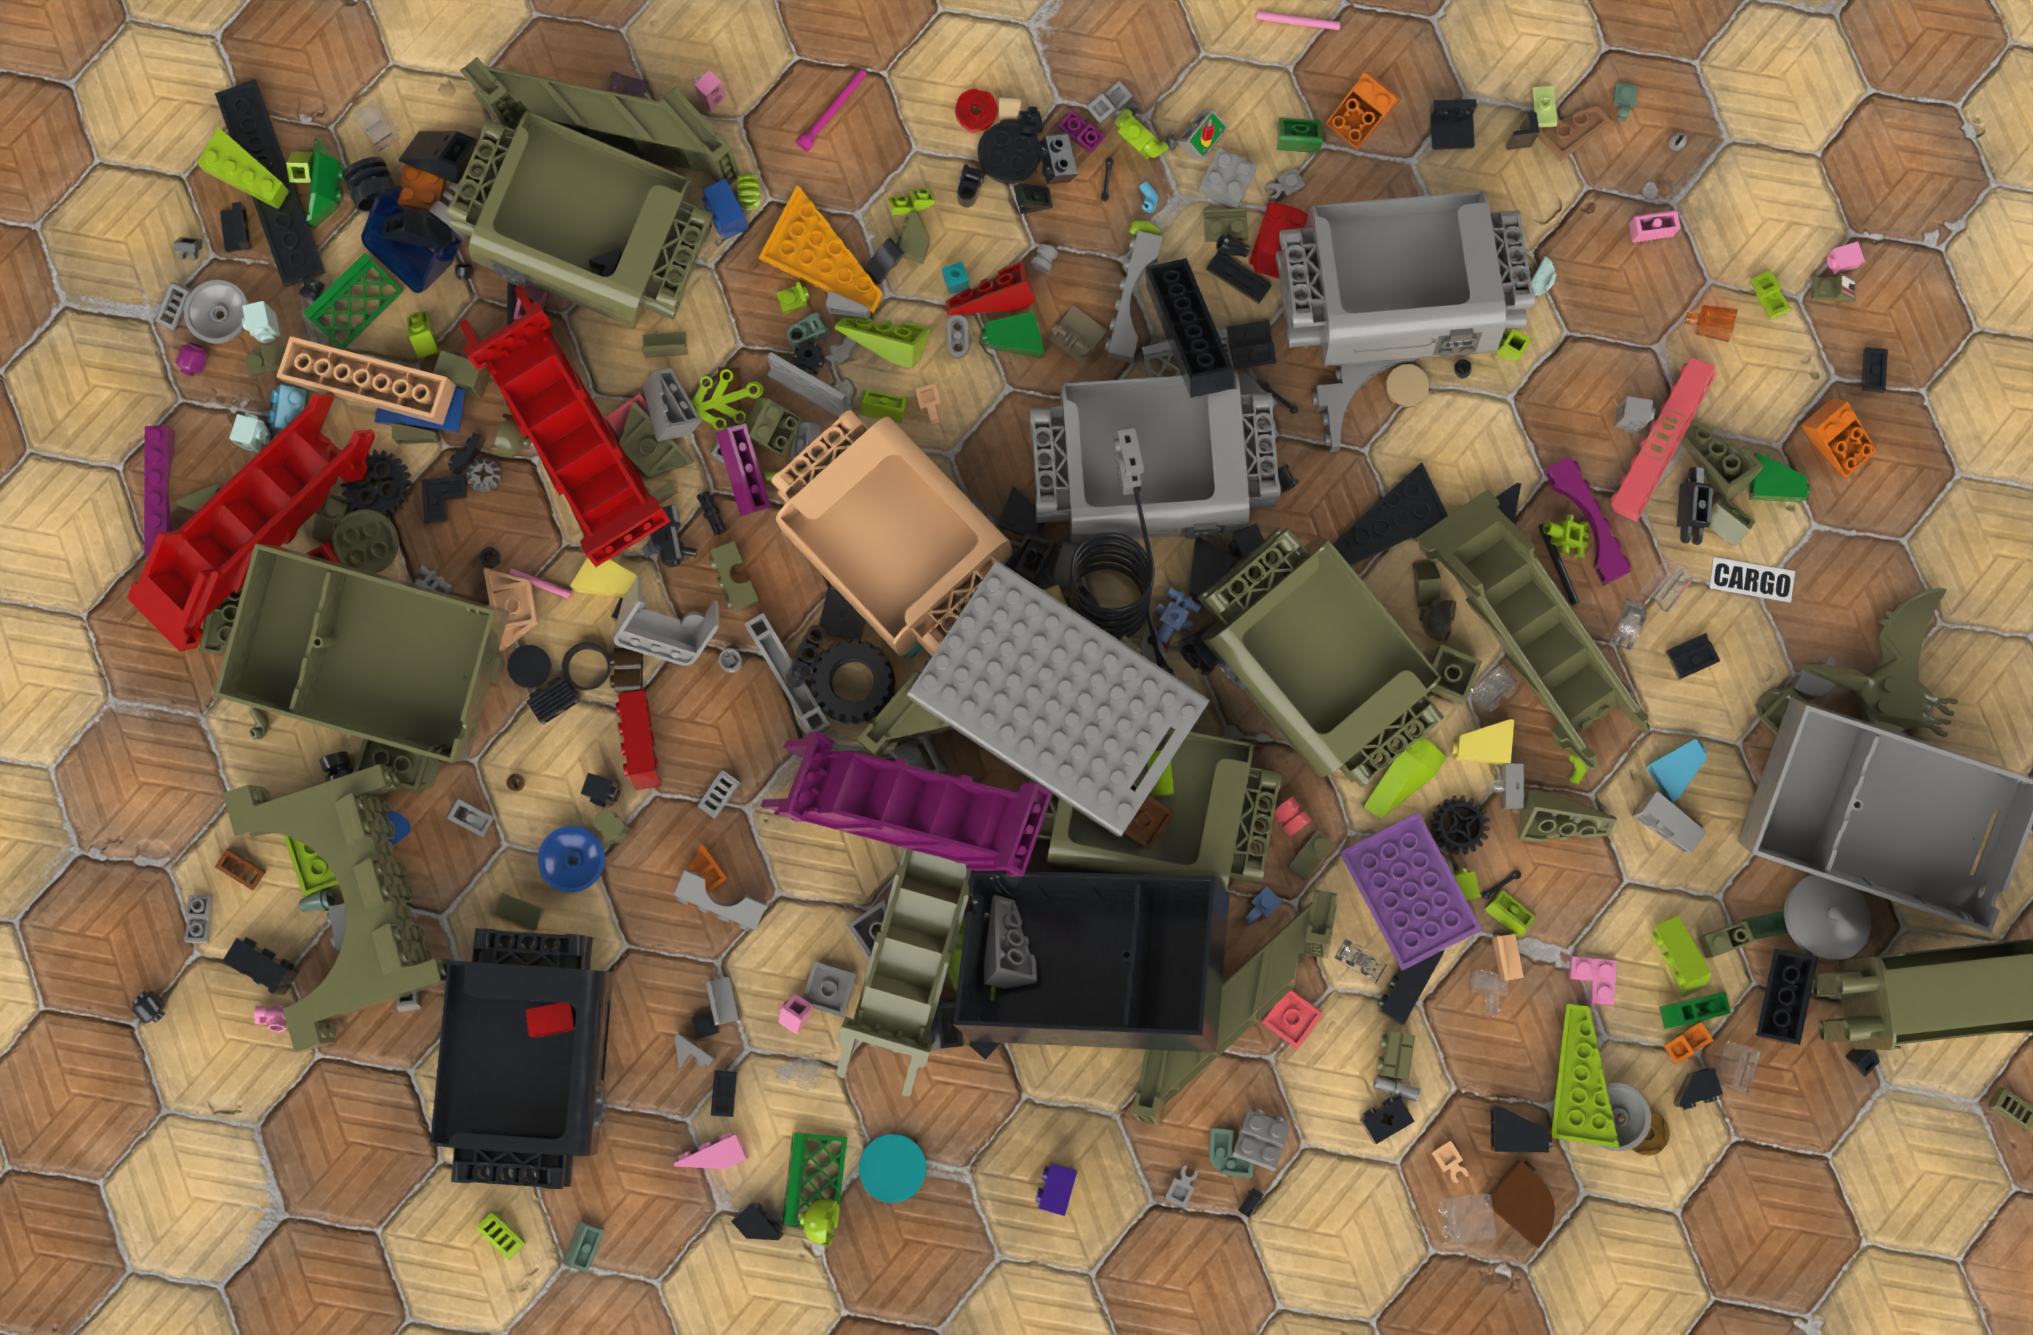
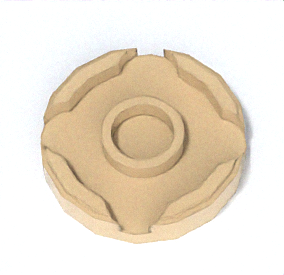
M1402 364L1394 368L1388 375L1385 383L1386 393L1390 400L1402 407H1413L1421 403L1429 390V380L1425 372L1412 364Z

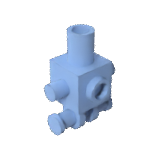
M1173 587L1170 588L1166 596L1176 600V602L1170 601L1167 608L1159 604L1155 610L1162 615L1159 620L1162 626L1156 638L1165 644L1168 642L1173 631L1178 633L1181 627L1190 630L1193 623L1186 619L1189 615V611L1186 609L1190 608L1197 614L1202 604L1193 601V597L1189 596L1187 598L1184 596V592L1181 591L1179 593ZM1179 603L1184 604L1183 608L1178 606Z

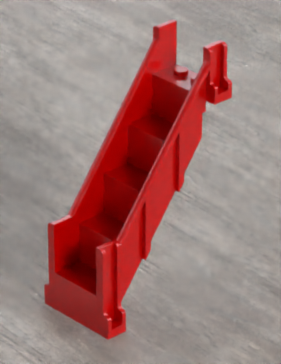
M519 286L515 291L526 315L482 342L475 329L465 319L460 323V327L467 340V344L463 349L468 359L478 371L486 366L493 377L523 437L528 435L536 448L553 487L559 496L563 494L567 499L584 535L580 541L584 553L593 565L598 567L671 522L665 509L660 506L657 498L650 496L639 472L634 469L631 461L549 329L552 323L548 315L542 310L539 303H534L528 297L525 289Z
M333 393L313 394L308 406L178 530L167 533L159 532L157 534L139 582L132 583L127 599L179 652L196 649L203 635V630L201 629L202 621L233 591L237 594L243 588L255 544L281 546L285 543L287 545L295 538L298 529L324 505L331 486L336 484L339 476L345 482L361 481L367 470L365 459L374 441L375 433L371 429L354 431L349 444L343 450L335 446L330 438L321 432L335 398Z

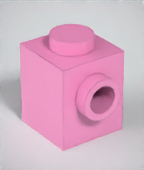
M1858 242L1834 248L1827 254V264L1832 269L1834 275L1856 269L1865 262Z
M794 994L779 1009L781 1015L778 1022L797 1034L809 1020L813 1005L797 994Z

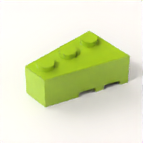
M1679 915L1655 925L1651 935L1652 940L1659 947L1682 998L1707 987L1711 971Z

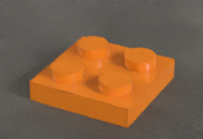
M404 163L398 190L399 194L396 199L397 206L429 211L438 200L442 202L446 180Z

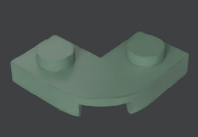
M1211 1128L1209 1158L1214 1168L1224 1175L1252 1178L1253 1163L1232 1156L1234 1130Z

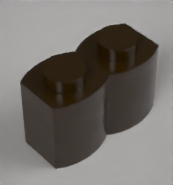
M614 648V653L610 654V665L614 667V675L610 676L611 688H614L616 693L643 690V653L626 648Z

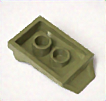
M1791 687L1784 689L1771 688L1755 704L1759 718L1776 736L1791 697L1805 701Z
M364 738L353 773L379 764L394 767L400 774V787L419 792L420 790L433 787L440 762L436 758Z

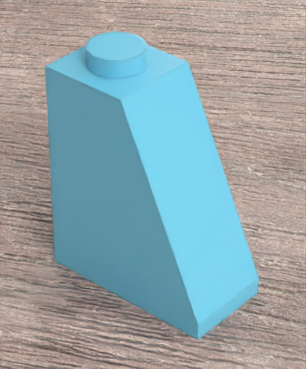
M1694 739L1646 766L1661 794L1671 803L1678 800L1707 759L1706 749L1700 741L1698 742L1697 739Z

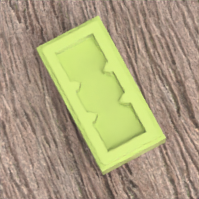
M1554 86L1533 87L1534 112H1537L1539 127L1557 126Z

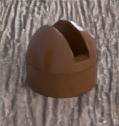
M512 774L507 778V787L514 792L521 791L525 786V779L519 774ZM513 777H515L516 783L518 785V787L516 788L514 787L512 781Z

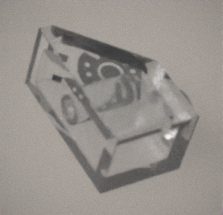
M1347 939L1344 940L1334 957L1346 967L1375 984L1387 964L1367 949Z

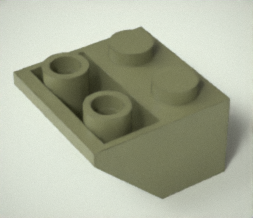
M757 398L745 423L753 445L784 457L803 419L768 398Z

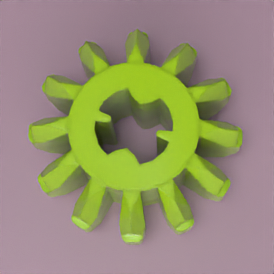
M751 173L739 175L737 177L738 203L741 209L746 211L758 209L760 206L758 176Z

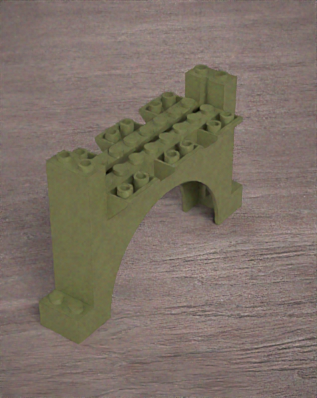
M379 764L271 800L270 794L265 787L245 785L223 793L234 836L249 833L250 837H256L264 834L280 833L303 842L318 853L328 864L343 894L346 913L345 934L334 966L313 992L300 1001L282 1008L294 1052L313 1050L335 1043L336 1029L330 1020L446 983L447 965L450 960L449 958L432 959L431 953L424 943L426 936L423 928L419 924H412L411 922L412 912L407 904L413 903V890L407 883L406 866L401 860H394L392 856L394 848L390 841L395 840L393 835L395 834V827L393 822L388 819V803L382 797H376L400 789V774L394 767Z

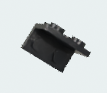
M1476 99L1433 101L1430 107L1433 150L1474 148L1473 114L1477 108Z

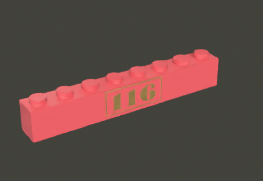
M1692 357L1688 364L1685 363L1680 371L1681 377L1678 382L1675 381L1673 383L1669 399L1664 400L1662 403L1660 416L1658 419L1655 418L1653 420L1649 436H1645L1642 440L1640 453L1633 457L1629 473H1625L1622 477L1620 490L1615 492L1611 498L1610 503L1614 513L1636 522L1639 520L1716 377L1715 366Z

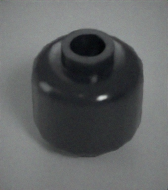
M144 990L131 1002L133 1004L132 1012L144 1024L151 1021L157 1023L165 1015L163 1010L166 1007V1003L154 991L146 992Z

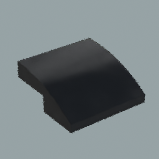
M1270 320L1226 326L1234 370L1276 363Z

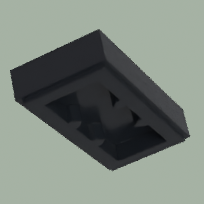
M714 1070L711 1116L734 1117L737 1072Z

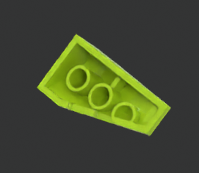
M844 316L835 325V329L889 362L900 365L903 368H913L921 360L931 332L930 327L904 322V326L891 325V321L888 320L872 323L871 319Z
M1421 737L1390 763L1363 808L1380 819L1384 818L1431 780L1447 757L1431 742Z

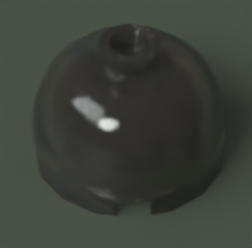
M1438 598L1429 602L1426 609H1421L1419 621L1423 622V630L1428 637L1436 641H1448L1452 630L1450 626L1452 620L1454 621L1456 601Z

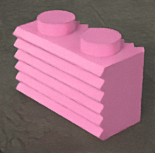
M1677 210L1634 216L1629 223L1632 242L1652 241L1657 238L1660 240L1665 237L1673 238L1680 229Z

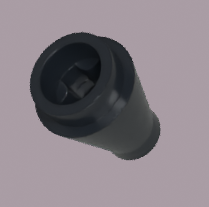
M1222 234L1216 244V249L1224 255L1245 258L1250 250L1249 245L1242 243L1230 234Z

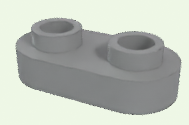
M953 315L947 321V350L950 356L956 359L965 357L969 351L968 322L961 315ZM960 325L962 328L957 331L954 329V326ZM960 345L962 350L955 351L954 347Z

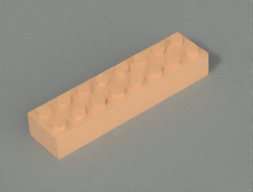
M291 336L276 376L289 385L323 394L333 393L338 398L440 425L444 423L456 387L454 382L444 376Z

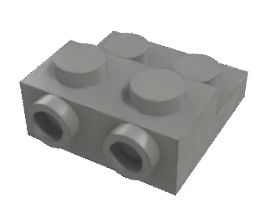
M1253 1108L1252 1111L1247 1110L1232 1156L1275 1171L1290 1125L1286 1124V1120L1282 1117L1274 1116L1270 1118L1264 1116L1265 1112L1260 1109Z

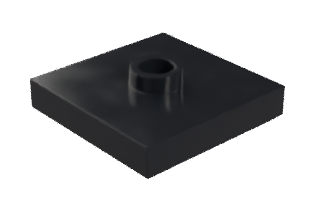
M827 589L819 626L828 635L851 640L857 638L861 641L865 619L838 591Z

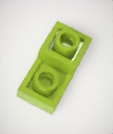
M926 188L910 189L909 197L902 195L888 197V207L892 216L910 214L911 211L918 212L935 204V198L931 189Z

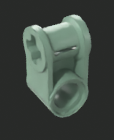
M820 313L811 314L788 328L787 338L791 347L800 348L801 342L817 341L829 334L830 331L824 327L820 319ZM794 333L803 335L799 340H794L791 337Z

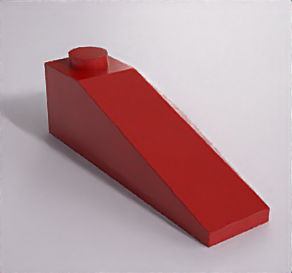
M1024 261L1007 266L997 271L999 275L989 281L987 278L981 280V284L973 290L967 288L946 300L947 314L958 315L1009 311L1027 308L1035 303L1034 290Z

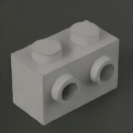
M1627 396L1617 406L1614 427L1625 429V432L1628 433L1641 431L1654 418L1655 408L1652 407L1653 400Z

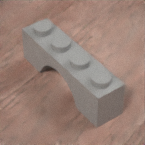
M685 867L673 891V895L677 896V901L687 905L689 902L696 904L698 910L705 913L712 911L717 914V918L725 922L733 920L738 923L737 926L746 931H749L750 928L756 930L766 908L765 902L747 894L731 903L716 901L706 890L705 876Z

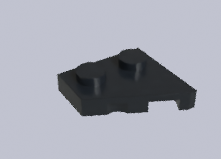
M1012 487L998 526L1023 536L1029 534L1041 538L1046 523L1036 522L1035 507L1015 487Z

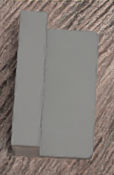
M725 977L706 981L715 1025L739 1021L731 978Z

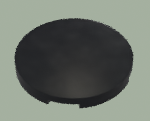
M1002 121L986 130L979 141L978 159L980 166L986 169L985 173L997 182L1004 184L1022 182L1032 176L1040 164L1041 157L1037 153L1039 139L1035 133H1022L1018 121Z

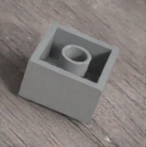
M1219 148L1200 184L1199 193L1230 208H1238L1255 176L1257 165Z

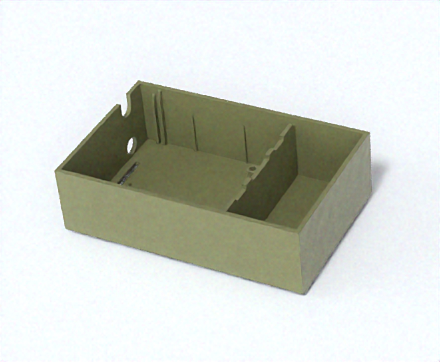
M255 544L214 696L450 763L467 760L474 742L509 611L280 546Z

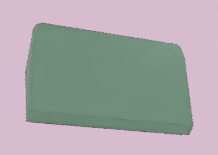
M579 1220L563 1263L567 1267L588 1273L604 1229Z

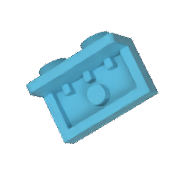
M280 385L275 390L273 389L270 399L273 402L272 411H269L267 422L270 423V430H283L304 410L307 390L286 385Z

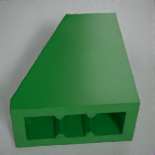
M1034 311L984 323V330H981L983 342H988L989 349L1035 358L1044 357V348Z
M1761 453L1753 454L1763 465V469L1749 484V500L1802 502L1809 496L1810 484L1807 483V476Z

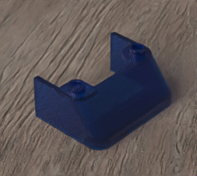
M399 185L376 196L361 234V240L363 245L415 293H421L428 289L449 268L461 241L457 239L443 247L436 248L432 252L426 247L382 238L385 218L405 211L397 203L403 189Z

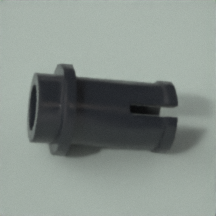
M1252 1188L1251 1191L1248 1190V1196L1240 1208H1238V1211L1248 1218L1251 1217L1259 1202H1263L1264 1194L1255 1188Z

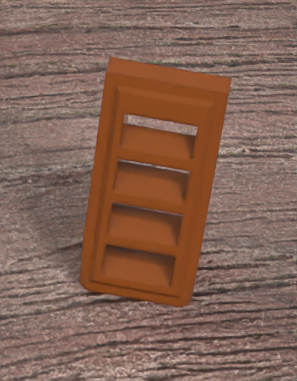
M229 848L226 849L215 868L252 891L266 873ZM232 856L235 859L232 861V863L227 869L224 867V865ZM240 861L242 863L236 873H233V868ZM245 866H248L249 870L242 879L239 875ZM253 870L258 872L251 883L247 882Z

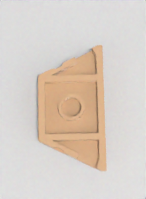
M486 568L483 570L490 606L509 611L499 647V652H501L539 624L534 593L530 580Z

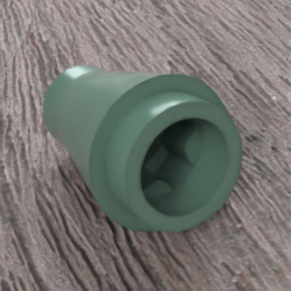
M325 889L299 901L300 909L303 912L329 911L328 907L335 905L334 894L331 890Z

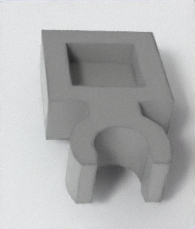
M1296 168L1278 176L1276 178L1278 184L1270 183L1265 187L1266 192L1269 190L1276 192L1270 198L1271 201H1276L1282 193L1287 198L1305 189V184Z
M1186 1165L1181 1168V1179L1173 1178L1164 1197L1183 1208H1186L1195 1187L1189 1184L1198 1176V1171L1196 1170L1192 1176H1186L1185 1171L1188 1167Z

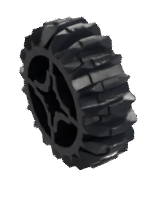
M1453 796L1451 799L1452 803L1450 800L1445 799L1443 800L1445 807L1442 804H1438L1437 808L1440 812H1432V815L1437 820H1430V824L1436 825L1435 828L1430 829V832L1438 833L1433 840H1442L1438 845L1440 848L1448 845L1446 848L1447 853L1451 852L1454 848L1455 855H1459L1460 849L1464 855H1467L1468 848L1472 852L1476 851L1475 844L1479 847L1483 846L1480 838L1483 840L1488 838L1483 831H1490V827L1484 826V823L1489 822L1490 819L1482 818V815L1486 814L1487 811L1479 812L1478 809L1481 807V804L1477 803L1473 806V798H1470L1466 803L1465 796H1461L1459 802L1458 798ZM1454 808L1466 809L1472 815L1463 817ZM1449 812L1451 824L1444 830L1443 820L1446 813ZM1457 820H1459V822H1465L1467 820L1469 821L1465 823L1462 827L1463 831H1461V828L1455 829L1453 831L1451 830L1452 828L1456 827L1455 825L1458 824ZM1476 821V833L1471 839L1469 826L1472 822ZM1458 834L1466 843L1454 842L1448 835Z

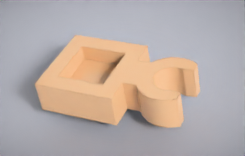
M1450 1140L1431 1152L1443 1172L1448 1169L1451 1171L1450 1178L1454 1183L1459 1182L1456 1178L1458 1171H1461L1465 1177L1469 1176L1467 1170L1458 1165L1463 1159Z

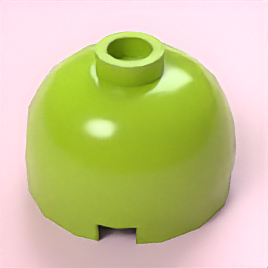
M830 1199L816 1200L809 1205L807 1211L802 1212L800 1224L804 1225V1233L813 1243L823 1246L831 1245L835 1236L831 1233L834 1228H837L839 1220L838 1201Z

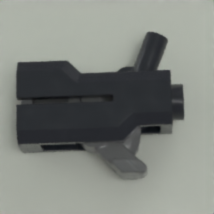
M669 505L663 508L671 522L651 533L650 540L642 549L646 559L650 557L651 553L661 554L662 563L667 565V568L680 566V562H683L682 555L696 557L698 549L686 547L682 541H679L678 529L681 526L678 507L676 505Z

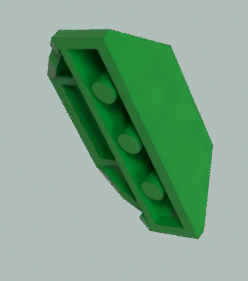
M314 138L307 222L312 227L319 226L340 208V201H343L344 191L341 186L342 180H344L342 174L345 168L319 138Z

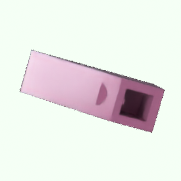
M731 1132L718 1137L720 1142L711 1145V1142H707L699 1146V1152L691 1155L690 1151L677 1156L679 1161L673 1164L678 1167L727 1169L748 1159V1156L738 1134L732 1136Z

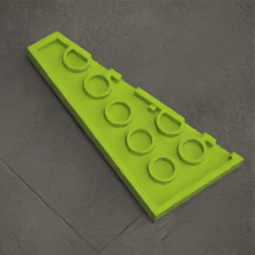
M1566 1004L1551 1133L1552 1138L1620 1148L1591 1008L1588 1006Z

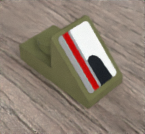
M1842 273L1836 278L1813 277L1811 300L1855 302L1856 280Z

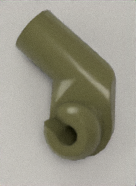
M253 708L249 713L254 719L255 725L250 730V736L252 739H262L266 735L269 722L261 709Z

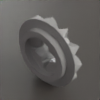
M488 458L476 459L475 462L469 464V469L466 472L467 482L478 492L494 490L499 485L502 476L498 464ZM485 467L486 472L492 476H486L482 483L481 477L477 474L482 473Z

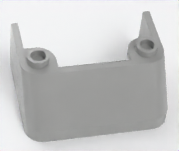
M637 576L623 598L614 630V642L620 647L682 666L691 665L697 660L719 628L718 601L714 600L705 614L689 612L682 620L643 609L645 598L642 595V577Z

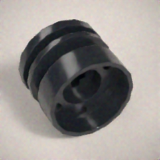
M365 158L351 164L343 171L342 177L347 183L346 186L349 191H352L351 197L358 211L367 212L380 209L389 205L398 197L399 192L393 179L389 177L390 172L383 158Z

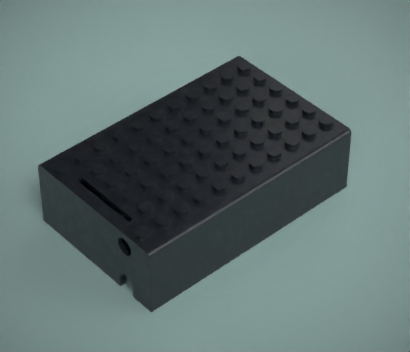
M971 870L969 895L973 899V911H966L953 1025L972 1042L1217 1052L1229 897L1216 876L1025 871L1024 876L1011 877L1007 875V871ZM997 895L1015 901L1022 921V932L1024 937H1027L1029 940L1028 949L1036 960L1037 981L1032 984L1006 989L996 987L994 1000H990L992 986L984 984V958L992 897Z

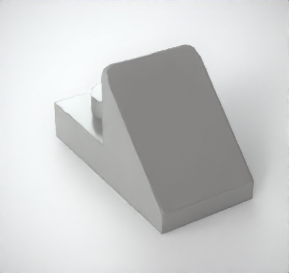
M456 798L445 817L481 837H484L494 819L492 816Z
M680 1033L675 1035L680 1069L684 1067L691 1055L694 1056L693 1061L702 1067L705 1064L707 1066L713 1064L716 1058Z

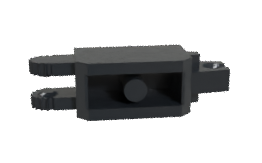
M1701 467L1689 468L1685 483H1681L1679 487L1677 527H1681L1680 540L1686 544L1692 539L1694 545H1700L1703 541L1704 528H1707L1711 523L1713 487L1711 484L1705 483L1704 468Z

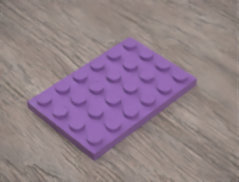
M1419 812L1340 852L1402 971L1482 931L1479 922Z

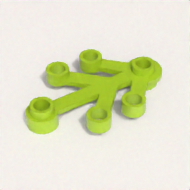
M725 369L720 373V381L711 400L703 402L707 390L712 388L714 384L711 377L704 376L700 379V388L695 398L690 401L696 407L697 413L702 420L712 424L716 430H724L727 427V421L721 417H714L706 412V410L714 408L734 418L736 423L743 424L747 420V414L725 404L746 397L760 398L764 393L763 385L752 381L747 384L745 389L723 395L729 382L734 378L733 372ZM725 372L730 373L731 377L729 380L723 378ZM704 379L710 380L708 387L703 385ZM752 386L758 388L756 394L751 393L750 389ZM739 413L744 415V420L741 422L737 419ZM718 420H722L724 422V426L722 428L717 427Z

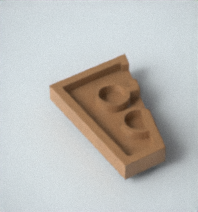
M1594 106L1574 113L1571 117L1563 120L1557 119V126L1539 127L1540 133L1538 137L1562 161L1607 127L1611 119L1598 106Z

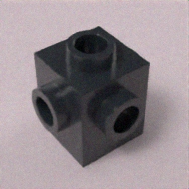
M812 341L807 343L801 342L800 348L796 347L793 355L796 367L808 374H818L819 368H823L826 358L822 347Z

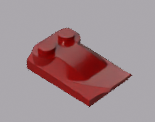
M1268 202L1248 263L1253 265L1255 272L1280 279L1276 263V251H1281L1280 230L1305 228L1308 214L1285 204Z

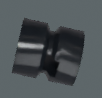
M347 751L333 753L319 760L322 771L327 773L325 776L326 782L353 773V769L349 768L351 761Z

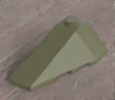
M1693 419L1681 440L1682 445L1697 466L1704 468V475L1726 502L1744 491L1763 469V465L1749 450L1744 447L1742 449L1732 444L1731 440L1726 437L1725 439L1714 434L1713 430Z
M1529 789L1524 799V808L1520 812L1518 838L1519 840L1540 843L1547 842V839L1559 838L1561 841L1567 840V837L1580 836L1581 838L1608 836L1617 819L1615 816L1555 794Z

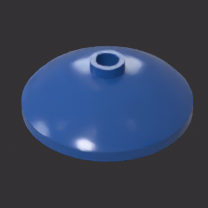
M566 826L553 831L543 841L538 853V867L544 880L553 888L567 893L580 892L591 887L601 876L605 865V852L600 840L589 830L578 826ZM576 856L578 858L577 863L571 864V858Z

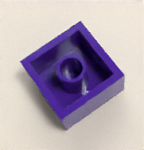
M1050 1162L1049 1166H1045L1041 1177L1045 1181L1043 1189L1038 1188L1035 1202L1039 1203L1038 1208L1065 1216L1077 1170Z

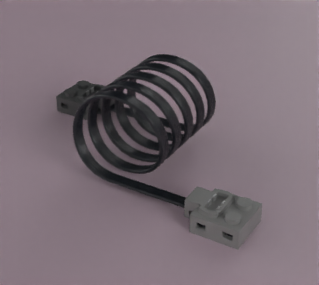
M1131 428L1117 431V439L1113 440L1114 448L1112 450L1122 494H1134L1146 552L1135 540L1119 533H1099L1084 540L1075 550L1071 560L1068 607L1101 629H1109L1104 631L1119 641L1124 635L1127 638L1133 636L1140 630L1147 618L1157 665L1168 672L1167 666H1162L1150 611L1155 566L1139 497L1142 486L1140 474L1144 473V466L1136 430ZM1110 569L1119 571L1131 578L1138 586L1142 596L1125 607L1114 609L1102 608L1089 602L1080 592L1077 583L1090 572Z

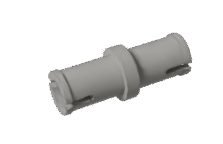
M1377 1074L1373 1083L1374 1089L1391 1093L1393 1097L1400 1096L1416 1102L1420 1095V1088L1404 1084L1399 1079L1392 1080Z

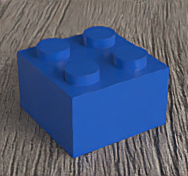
M726 178L703 189L705 197L702 198L706 211L713 213L712 220L719 235L723 234L727 240L749 229L745 215Z

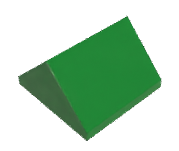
M1279 118L1277 150L1319 153L1323 142L1320 120Z

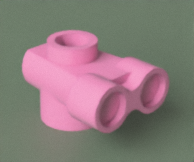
M274 1005L273 1008L255 1006V1024H268V1029L275 1032L285 1031L287 1023L282 1009L285 1006Z

